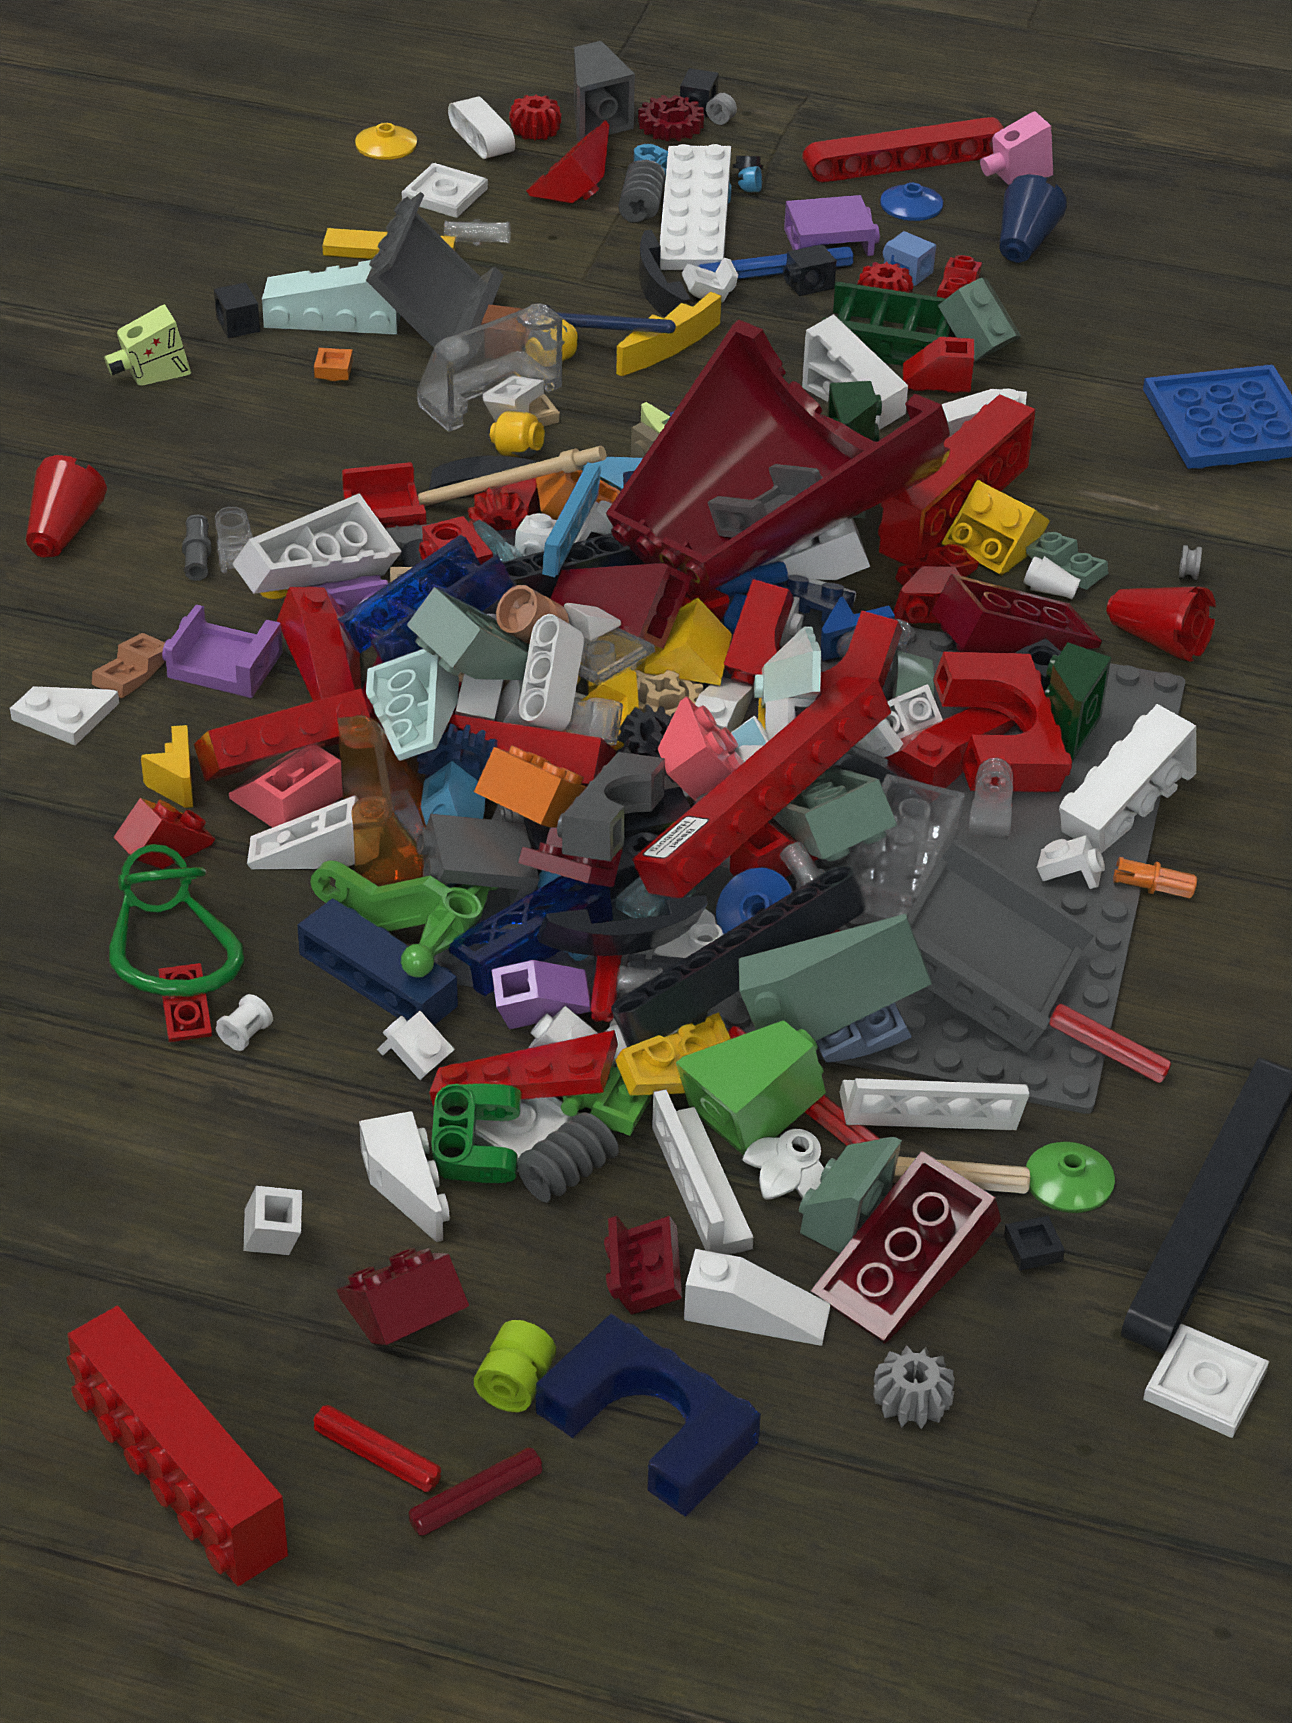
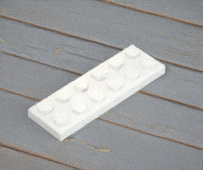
M686 144L669 146L660 234V270H684L687 263L698 266L699 264L716 263L723 260L725 254L731 146H721L718 144L709 146H690Z

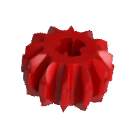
M537 94L535 96L524 95L523 99H515L514 104L511 106L509 122H511L514 134L522 136L524 140L528 138L534 141L537 139L547 140L548 136H556L557 130L560 129L562 113H560L557 101L549 99L547 95L543 97Z
M887 261L885 264L873 262L872 266L863 267V272L860 274L857 285L913 293L912 276L909 275V269L900 268L898 263L892 265L888 264Z
M504 486L499 494H494V491L488 487L487 498L476 495L474 498L476 506L469 507L468 516L472 519L469 521V524L477 533L517 529L525 516L529 514L527 505L521 504V496L517 492L509 496L508 489ZM501 516L502 520L496 521L495 517Z

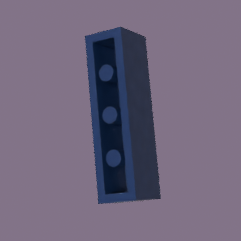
M332 898L297 924L299 954L395 1017L403 1016L408 1021L421 1011L434 1026L458 1007L457 976L448 968L439 966L435 962L432 971L424 977L415 978L407 975L400 961L403 951L409 946L393 937L386 929L378 927L360 916L353 908H348Z

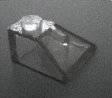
M616 628L592 641L584 637L578 676L600 686L602 683L630 669L634 671L655 652L654 644L620 628Z

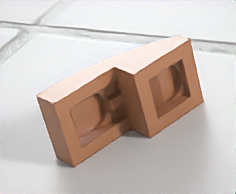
M141 633L119 644L117 659L92 672V685L100 689L118 691L120 698L127 696L145 683L165 662L162 657L165 642Z

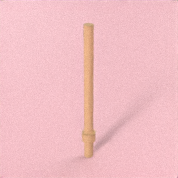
M603 446L582 451L576 448L563 451L559 457L421 492L418 494L420 505L424 504L425 507L487 491L488 487L494 489L560 471L565 473L579 471L587 462L595 463L605 460L606 451Z

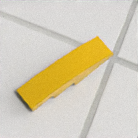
M709 292L693 307L681 303L665 318L652 314L649 317L650 319L672 320L676 325L675 331L670 334L633 331L617 345L616 374L625 376L650 367L702 339L720 324L721 295Z

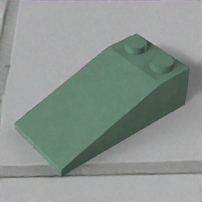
M436 587L433 588L407 624L418 635L415 642L430 654L435 655L437 653L441 657L438 661L439 665L454 676H458L462 672L474 679H524L529 644L503 631L499 627L497 619Z
M832 766L773 817L810 855L826 859L828 862L848 855L850 853L849 847L862 841L864 844H871L887 836L885 830L897 825L879 779Z
M907 914L739 958V990L755 1029L758 1030L784 1020L796 1031L799 1029L805 1030L814 1041L932 984Z

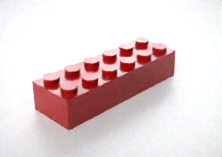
M999 394L989 404L983 405L973 418L965 421L958 431L944 441V446L950 448V453L947 461L936 474L881 503L883 514L878 530L880 537L879 553L905 565L915 564L919 561L924 562L927 559L929 549L943 545L942 541L977 480L1001 492L1028 468L1036 409Z
M117 1305L69 1332L67 1335L71 1354L66 1357V1360L75 1378V1385L71 1387L77 1404L84 1412L91 1410L94 1413L102 1434L110 1443L117 1441L123 1448L125 1459L136 1475L143 1473L148 1478L157 1501L164 1508L170 1505L177 1513L178 1522L186 1536L192 1541L198 1539L205 1547L206 1556L214 1570L218 1574L226 1572L236 1586L239 1587L287 1557L288 1548L283 1496Z

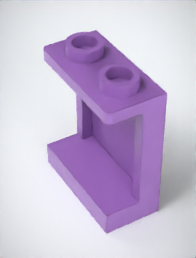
M861 195L786 201L784 230L793 250L811 247L812 245L860 241L866 255H874V246L879 243L880 238L879 227L877 224H873L871 210L865 206Z
M196 604L189 615L182 618L179 629L174 636L164 644L162 657L166 661L167 676L171 679L252 698L283 653L281 623L266 620L258 633L252 634L207 623L205 621L204 606Z

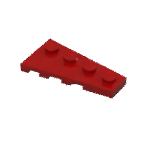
M615 1030L440 1067L429 1091L433 1107L437 1093L441 1088L450 1084L510 1085L521 1091V1099L604 1093L618 1047Z

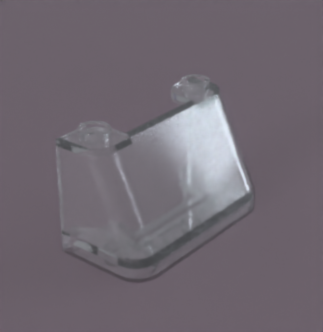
M537 303L460 334L444 338L435 345L417 387V404L450 432L463 426V414L468 412L467 400L484 394L511 376L544 380V389L547 392L562 387V317L546 305Z

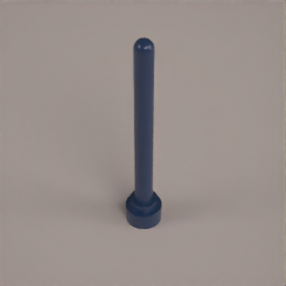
M533 304L528 311V323H533V327L550 318L559 317L574 327L667 334L673 333L676 329V325L672 320L559 313L551 309L550 306Z

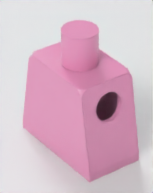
M1036 111L1031 112L995 133L992 138L993 154L980 160L981 169L986 176L996 173L1008 185L1016 177L1027 174L1040 175L1045 178L1053 175L1051 125Z

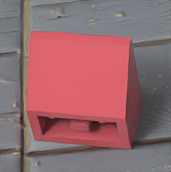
M686 696L680 701L660 742L658 751L661 758H665L667 775L697 803L744 761L735 752L738 743L732 733L726 727L720 730L716 726L717 723L711 712L704 705L698 708Z
M318 745L300 748L282 757L231 791L229 799L272 828L329 806L343 797L341 760Z

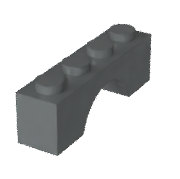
M618 752L607 765H604L597 777L589 782L588 787L579 797L575 798L573 804L559 817L557 835L559 838H562V854L611 861L624 845V814L651 812L664 797L665 758Z

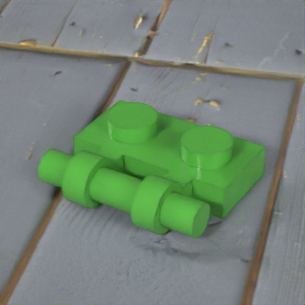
M611 1066L604 1093L563 1096L564 1101L561 1105V1110L567 1116H575L578 1110L588 1107L592 1109L591 1114L599 1118L610 1130L630 1136L653 1095L630 1096L618 1066Z

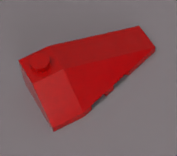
M605 120L572 147L564 157L550 167L546 175L543 174L526 190L529 196L573 203L581 196L586 201L600 189L596 184L604 177L609 135L608 122Z

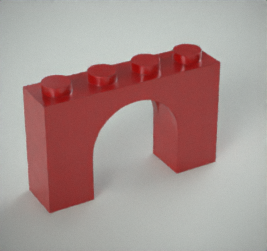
M752 579L724 661V666L728 673L732 675L731 679L733 681L753 686L755 675H762L764 664L780 650L782 634L794 602L789 589ZM861 610L845 656L834 667L821 672L820 693L815 700L843 676L877 678L883 690L903 631L899 622Z
M943 652L933 678L942 707H980L992 709L1011 718L1023 731V733L1017 735H971L961 761L970 791L1059 792L1065 777L1071 772L1072 759L1065 750L1061 739V728L1055 723L1051 712V701L1044 693L1041 684L1040 671L1036 670L1031 654Z
M360 688L209 730L194 743V747L206 782L242 772L254 763L312 745H318L323 749L352 741L372 728L373 725L362 689Z

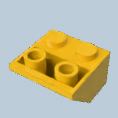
M977 480L942 544L945 546L957 544L964 547L967 553L976 559L979 564L1003 575L1028 556L1026 547L1043 535L1050 520L1030 506Z

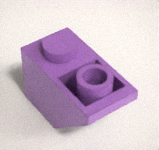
M536 960L492 969L496 1007L509 1030L537 1024L546 1013L553 1017L564 1006L574 1014L591 1011L587 973L583 969Z

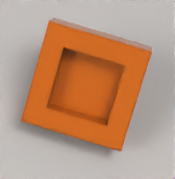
M319 348L314 364V378L327 379L329 381L349 380L353 364V350Z

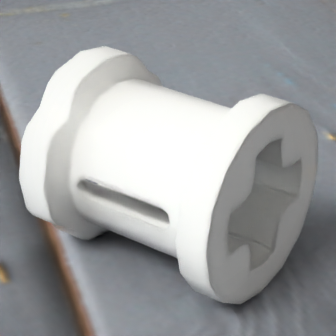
M248 994L240 1000L239 1007L231 1015L223 1016L217 1021L216 1031L225 1044L234 1050L241 1051L249 1045V1038L259 1029H265L272 1024L273 1015L262 999Z

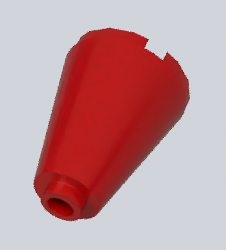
M54 455L46 457L37 468L26 534V543L37 556L43 558L58 556L104 502L107 493L106 483L98 471L89 464L85 469L75 464L76 458Z
M1200 586L1120 589L1109 598L1106 611L1114 626L1181 660L1191 662L1194 661L1192 659L1193 655L1201 656L1204 653L1211 639L1215 619L1209 618V606L1216 607V602L1212 591Z

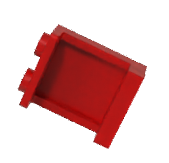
M411 462L342 470L343 500L360 493L384 528L427 524L424 504L420 505L416 492L414 467Z

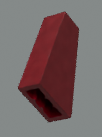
M664 563L562 570L550 599L563 607L566 603L598 607L621 621V626L612 631L664 649L692 577Z

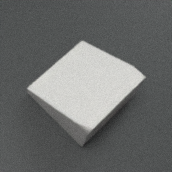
M573 603L564 604V608L568 613L569 624L581 631L583 637L590 641L621 626L619 619L598 607Z

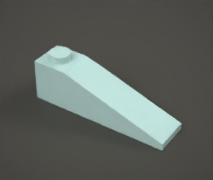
M804 626L764 664L762 675H755L754 698H761V708H766V702L784 698L815 700L820 693L821 650L818 642H815L816 636L813 634L812 627Z
M424 649L371 667L367 672L366 695L373 705L375 713L399 761L436 749L458 702L459 677L452 675L439 665L438 661L441 657L437 653L432 655Z

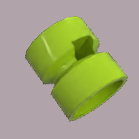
M523 1320L505 1322L490 1347V1352L486 1355L474 1376V1387L478 1394L487 1403L507 1412L527 1410L541 1385L539 1380L543 1379L556 1356V1345L553 1339L535 1324Z

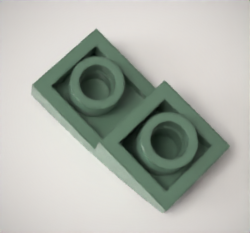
M1058 532L1044 533L1026 547V553L1032 559L1034 556L1043 559L1045 556L1074 577L1081 579L1078 587L1086 590L1109 574L1108 561L1092 557L1088 553H1078L1077 540L1062 536Z
M896 650L893 657L889 686L893 687L892 699L926 684L929 685L932 695H934L933 660Z

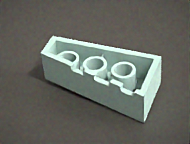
M371 260L359 262L358 266L341 269L339 265L327 267L326 271L311 273L308 270L268 277L262 297L264 328L397 334L401 315L366 281L372 268L369 265Z

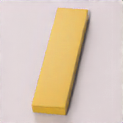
M327 228L322 245L323 255L373 259L380 250L378 248L379 242L388 232ZM440 236L455 251L456 237Z

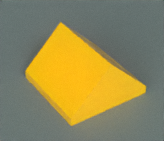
M697 598L679 609L664 649L651 645L644 673L660 675L670 670L678 673L679 679L720 686L725 669L724 661L732 641V633Z

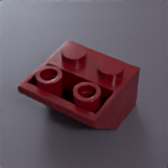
M409 1248L389 1257L391 1265L376 1271L373 1266L359 1270L348 1276L350 1284L337 1289L340 1300L370 1342L374 1344L388 1345L469 1306L450 1255L447 1253H432L430 1248L416 1252L415 1248Z

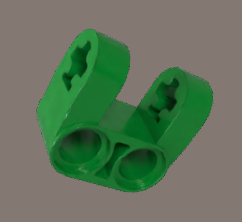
M450 1084L441 1088L434 1102L431 1142L433 1160L436 1163L440 1176L450 1180L482 1183H506L516 1178L517 1153L506 1147L475 1146L476 1120L510 1121L518 1118L521 1112L522 1095L519 1089L502 1084ZM455 1106L466 1110L459 1116H450L445 1113L447 1109ZM452 1147L463 1151L460 1156L449 1158L442 1154L444 1150Z

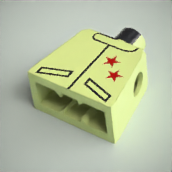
M165 304L120 328L117 336L122 350L104 356L107 368L112 376L129 369L137 385L141 386L191 374L176 321Z

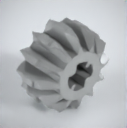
M907 1345L901 1355L889 1351L884 1363L878 1365L874 1376V1383L876 1384L874 1385L873 1396L875 1404L882 1405L884 1418L898 1416L901 1428L908 1421H915L920 1429L926 1424L927 1419L939 1423L944 1415V1410H949L954 1399L953 1387L955 1378L953 1370L945 1368L946 1363L943 1356L930 1358L927 1347L920 1353H913Z

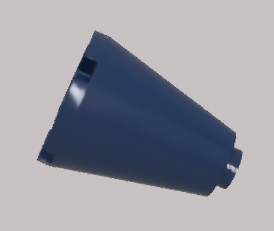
M1032 174L1018 176L1005 191L999 249L1001 254L1009 261L1016 263L1026 261L1065 215L1067 209L1065 194L1057 184L1054 188L1046 183L1047 178Z

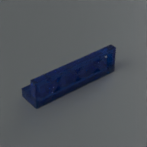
M560 876L477 924L465 933L455 937L448 951L470 966L474 990L486 996L494 991L492 969L530 960L543 962L561 951L538 941L537 933L546 914L587 909L591 924L612 921L613 913L609 887ZM576 884L583 887L579 891H566ZM553 905L546 910H533L538 906ZM509 924H521L514 929H501ZM489 943L475 952L468 948L473 944Z

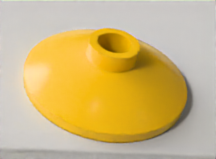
M381 123L361 131L356 136L355 146L361 154L369 158L393 160L411 154L416 149L417 138L412 131L391 123Z

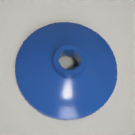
M907 183L891 187L883 192L880 200L881 207L886 213L895 218L908 221L931 219L937 216L943 209V199L940 194L918 183Z
M752 868L736 875L722 890L716 906V920L723 934L756 915L761 908L766 909L792 893L790 884L781 874L768 868Z

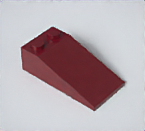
M955 574L950 575L931 611L941 623V629L957 643V649L961 652L1016 653V651L1044 639H1047L1060 651L1064 649L1067 643L1086 649L1099 648L1102 640L1069 603Z
M921 1151L815 1284L811 1293L830 1303L831 1308L886 1344L977 1253L1002 1221L996 1198Z

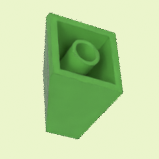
M784 1020L683 1056L676 1062L689 1108L695 1107L699 1118L743 1156L747 1148L758 1139L763 1137L776 1138L826 1093L822 1079L824 1071L818 1062L816 1054L818 1049L816 1042L805 1030L799 1029L796 1031Z

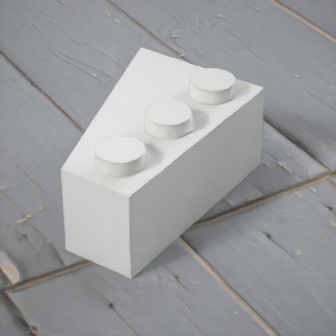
M834 314L806 330L802 387L828 402L830 383L871 381L875 395L880 394L882 401L881 416H876L875 422L878 424L879 430L906 414L905 403L907 402L908 385Z

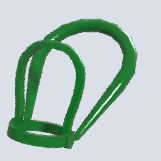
M151 844L138 848L127 857L121 868V874L118 875V884L120 891H123L124 899L109 946V963L121 980L140 991L161 996L183 997L213 992L233 981L244 965V948L231 929L191 898L188 891L191 879L205 876V868L187 867L186 862L178 852L165 845ZM148 852L163 853L172 858L178 868L129 874L134 861L142 854ZM180 878L181 885L175 897L165 904H146L139 900L131 891V886L135 883ZM179 902H185L227 951V960L224 965L207 976L189 980H168L147 975L133 967L126 958L130 907L135 906L145 912L158 913L172 909Z

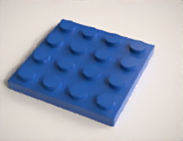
M1274 365L1144 379L1143 391L1188 469H1201L1208 466L1226 464L1236 465L1244 462L1270 461L1272 459L1292 457V394Z

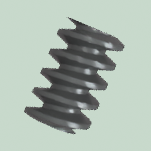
M647 159L637 160L628 165L618 206L623 218L630 223H638L650 219L658 212L666 175L661 165L655 161Z
M579 1113L574 1116L571 1122L564 1123L558 1131L551 1132L545 1140L538 1141L532 1149L524 1151L519 1156L517 1165L519 1176L532 1195L540 1201L547 1203L550 1201L551 1193L555 1196H562L567 1190L566 1185L569 1187L576 1186L580 1181L579 1176L588 1177L593 1172V1167L601 1168L604 1166L606 1158H615L619 1153L618 1143L610 1129L599 1118L589 1113Z

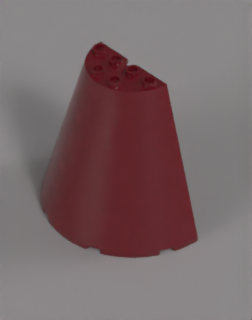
M738 320L732 325L606 512V516L613 526L611 533L623 546L628 545L645 564L664 563L691 576L692 580L686 592V597L691 593L704 595L936 474L945 464L950 453V448L944 446V441L950 436V431L942 405L914 394L905 403L910 421L878 442L872 441L853 431L843 423L821 414L823 410L820 404L799 383L792 381L788 384L783 376L786 374V371L782 367L783 363L768 341L763 329ZM774 464L817 468L820 475L823 477L822 479L733 538L718 535L707 503L717 496L748 500L757 498L773 488L774 484L769 467Z

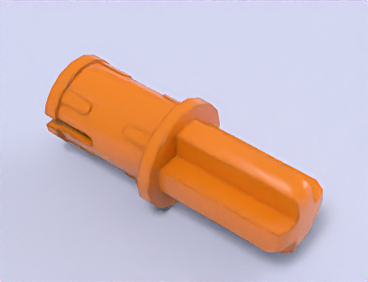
M1119 857L1116 862L1118 870H1114L1113 882L1115 883L1120 882L1146 888L1150 894L1159 891L1186 898H1191L1196 890L1197 877L1194 874L1163 868L1159 862L1150 865L1124 859V857Z

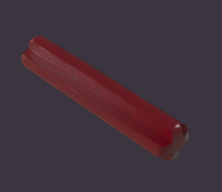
M527 1447L411 1508L408 1514L412 1528L419 1536H424L537 1476L542 1472V1461L539 1455H537L532 1447Z

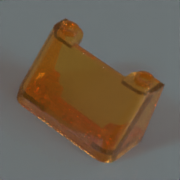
M363 715L337 718L343 800L354 795L359 799L352 806L351 810L355 872L378 887L423 877L424 860L423 856L417 852L419 831L426 828L421 811L423 794L421 780L405 759L398 760L385 732L374 719Z

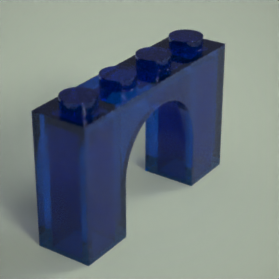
M613 1314L606 1317L536 1383V1413L571 1438H574L607 1405L623 1397L632 1395L654 1396L676 1407L685 1418L686 1423L649 1460L647 1491L685 1517L759 1443L761 1414L756 1411L751 1403L745 1399L735 1397L720 1387L711 1376L706 1373H699L681 1361L675 1352L668 1348H662L644 1336L635 1325L625 1323Z

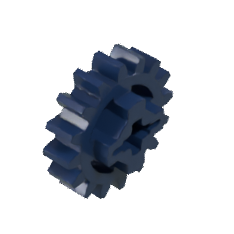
M450 724L448 732L443 733L436 749L418 754V773L426 774V780L453 761L479 781L493 748H497L498 741L497 739L485 740L486 731L484 730L479 731L477 734L472 733L470 725H466L463 731H459L454 724Z

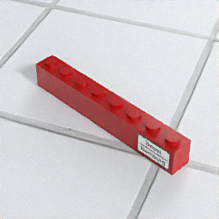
M843 676L638 853L632 860L647 892L667 897L683 898L891 714V709L877 678Z

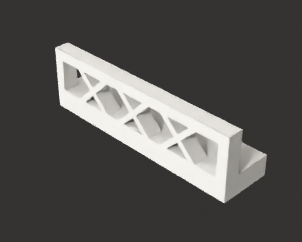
M860 1078L843 1080L839 1091L846 1125L1017 1130L1029 1097L1028 1087L1025 1084Z
M667 1090L654 1092L652 1129L705 1251L730 1255L753 1249V1235L695 1107L676 1111Z

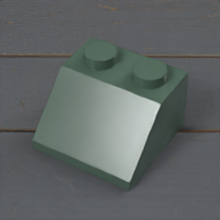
M981 277L959 288L938 305L957 338L974 339V362L1022 337L988 279Z
M888 1137L847 1145L838 1160L831 1158L821 1174V1184L816 1190L810 1188L801 1201L799 1213L803 1214L800 1233L841 1253L891 1190L902 1140L896 1137Z

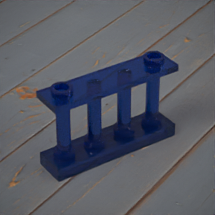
M459 535L337 620L354 650L362 653L373 645L382 663L423 649L415 642L418 635L407 624L434 587L482 612L502 598L515 585L498 555L493 556L481 565L467 538Z

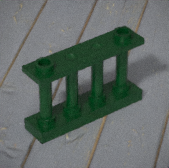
M837 281L835 283L833 313L838 314L837 318L884 363L903 366L905 361L937 338L948 337L949 333L953 332L938 307L946 298ZM852 316L871 319L869 324L852 322L850 320ZM884 321L904 324L902 329L883 326ZM917 326L937 329L935 335L915 332Z

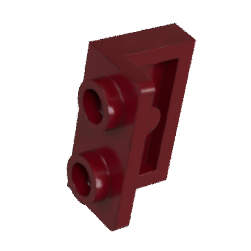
M618 1216L608 1218L609 1236L605 1237L604 1245L610 1259L611 1272L606 1274V1282L611 1296L615 1300L620 1299L631 1315L681 1299L677 1226L671 1217L667 1216L631 1229H627Z

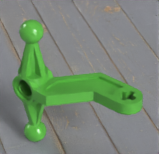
M332 860L323 862L312 874L310 881L316 896L325 903L333 898L344 906L353 908L360 916L387 931L425 924L420 943L407 947L401 955L400 963L407 975L415 978L424 977L432 971L435 961L434 956L450 947L460 946L466 941L472 928L482 916L488 892L498 889V887L466 884L449 888L432 876L378 887L346 865ZM329 877H332L336 880V888L332 887L329 884L331 880Z

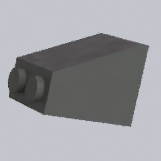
M602 41L574 47V114L577 140L580 141L605 120L609 124V135L634 129L635 73Z

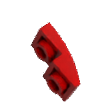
M957 255L955 258L950 257L945 266L943 281L937 290V297L947 299L959 288L979 279L982 262L974 261V258L966 255Z
M948 544L943 547L929 549L925 562L919 561L915 564L900 566L895 579L904 586L922 566L956 567L961 576L967 577L978 568L979 562L969 555L964 547L957 544Z
M201 963L158 969L159 978L168 980H189L203 976ZM205 993L191 997L162 996L169 1042L212 1036Z

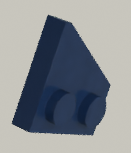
M789 575L786 581L775 584L776 586L789 589L793 597L800 598L798 611L804 614L810 613V609L822 611L821 621L826 622L839 598L842 596L850 609L853 608L855 593L844 591V586L840 584L809 583V578L800 575Z

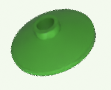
M1056 1142L1045 1145L1031 1155L1026 1165L1030 1170L1029 1190L1032 1195L1042 1204L1058 1211L1083 1213L1102 1206L1110 1198L1114 1189L1115 1175L1110 1163L1102 1154L1083 1144Z

